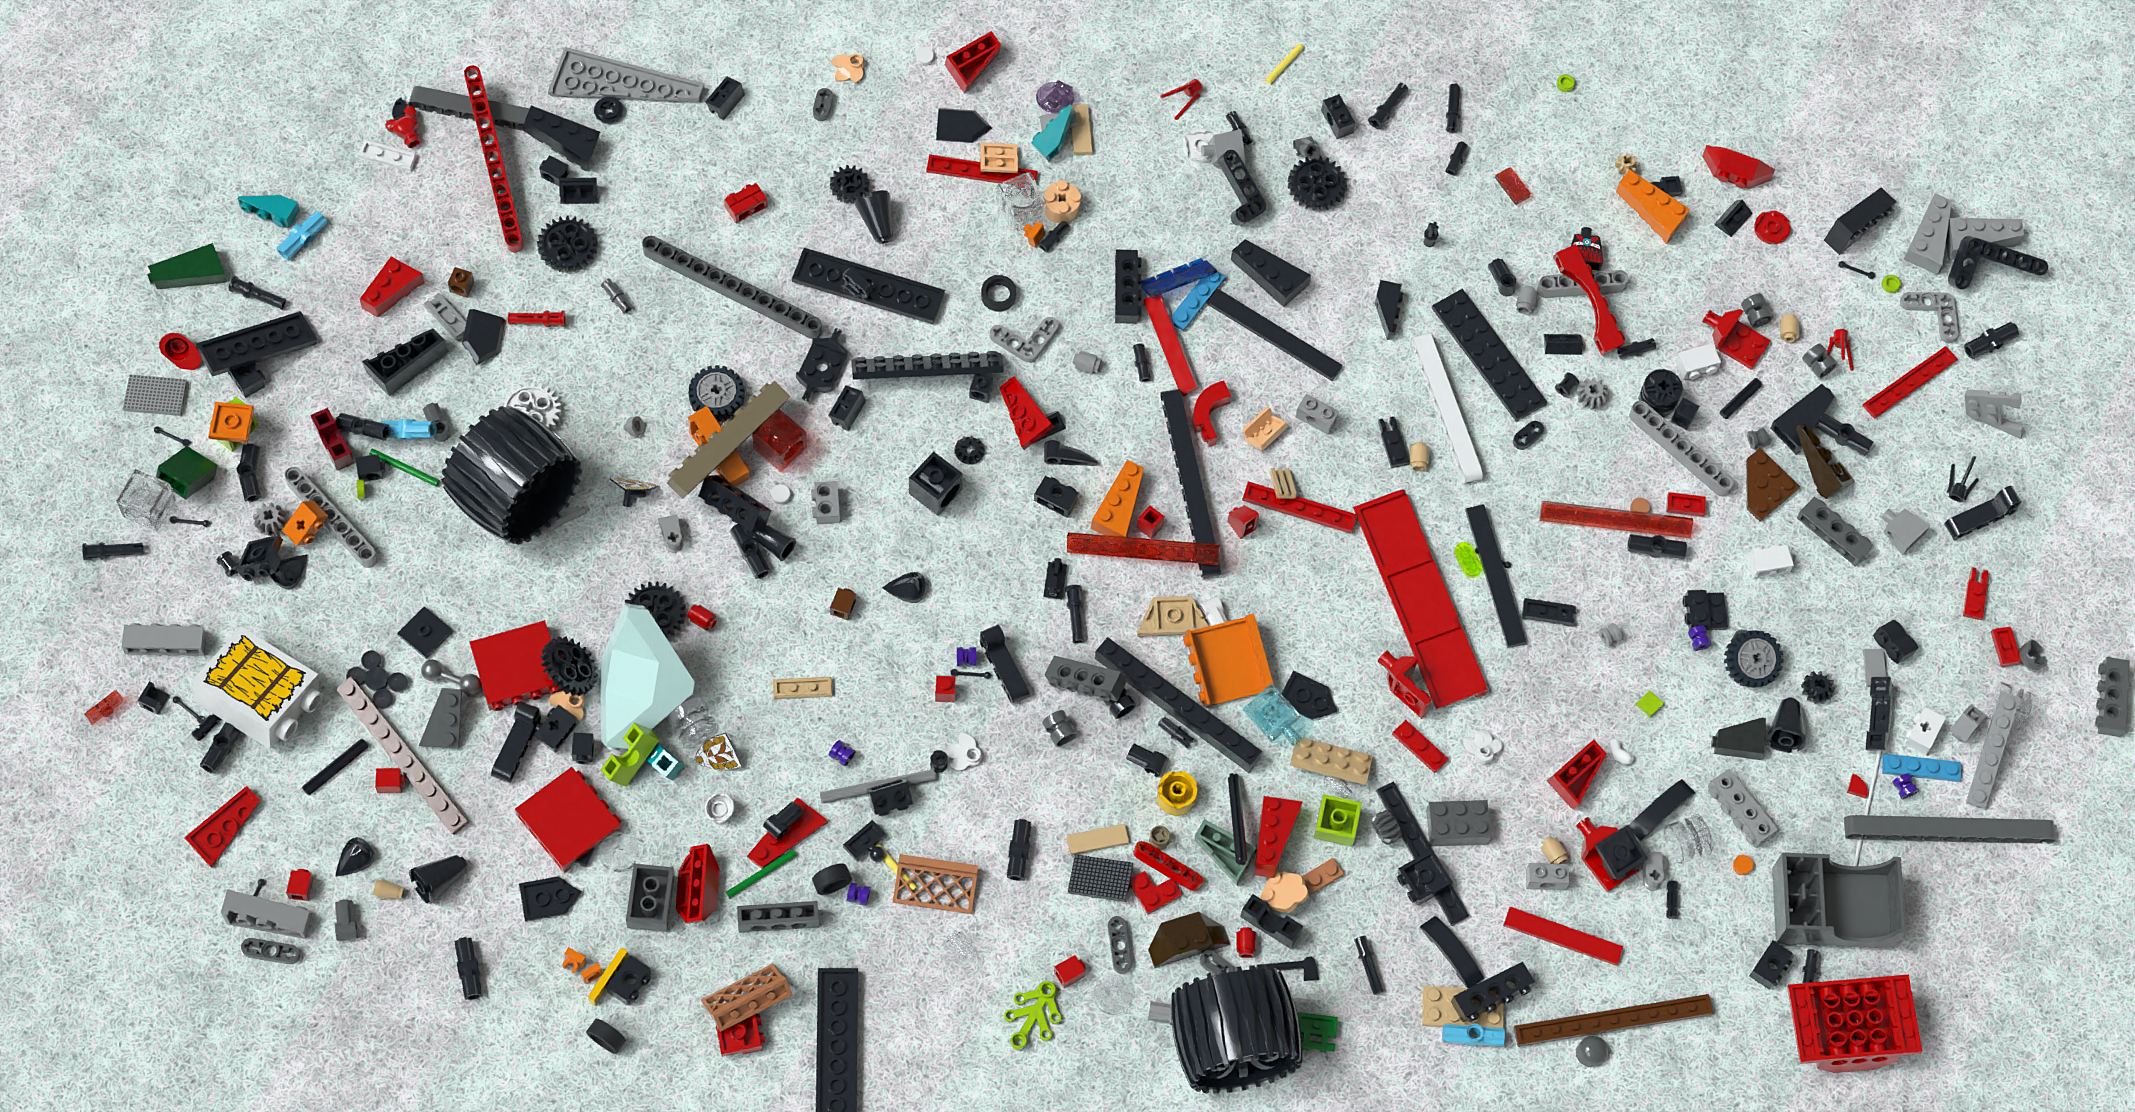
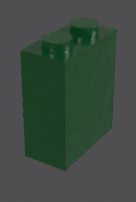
M186 446L158 466L155 481L186 500L215 478L218 465Z

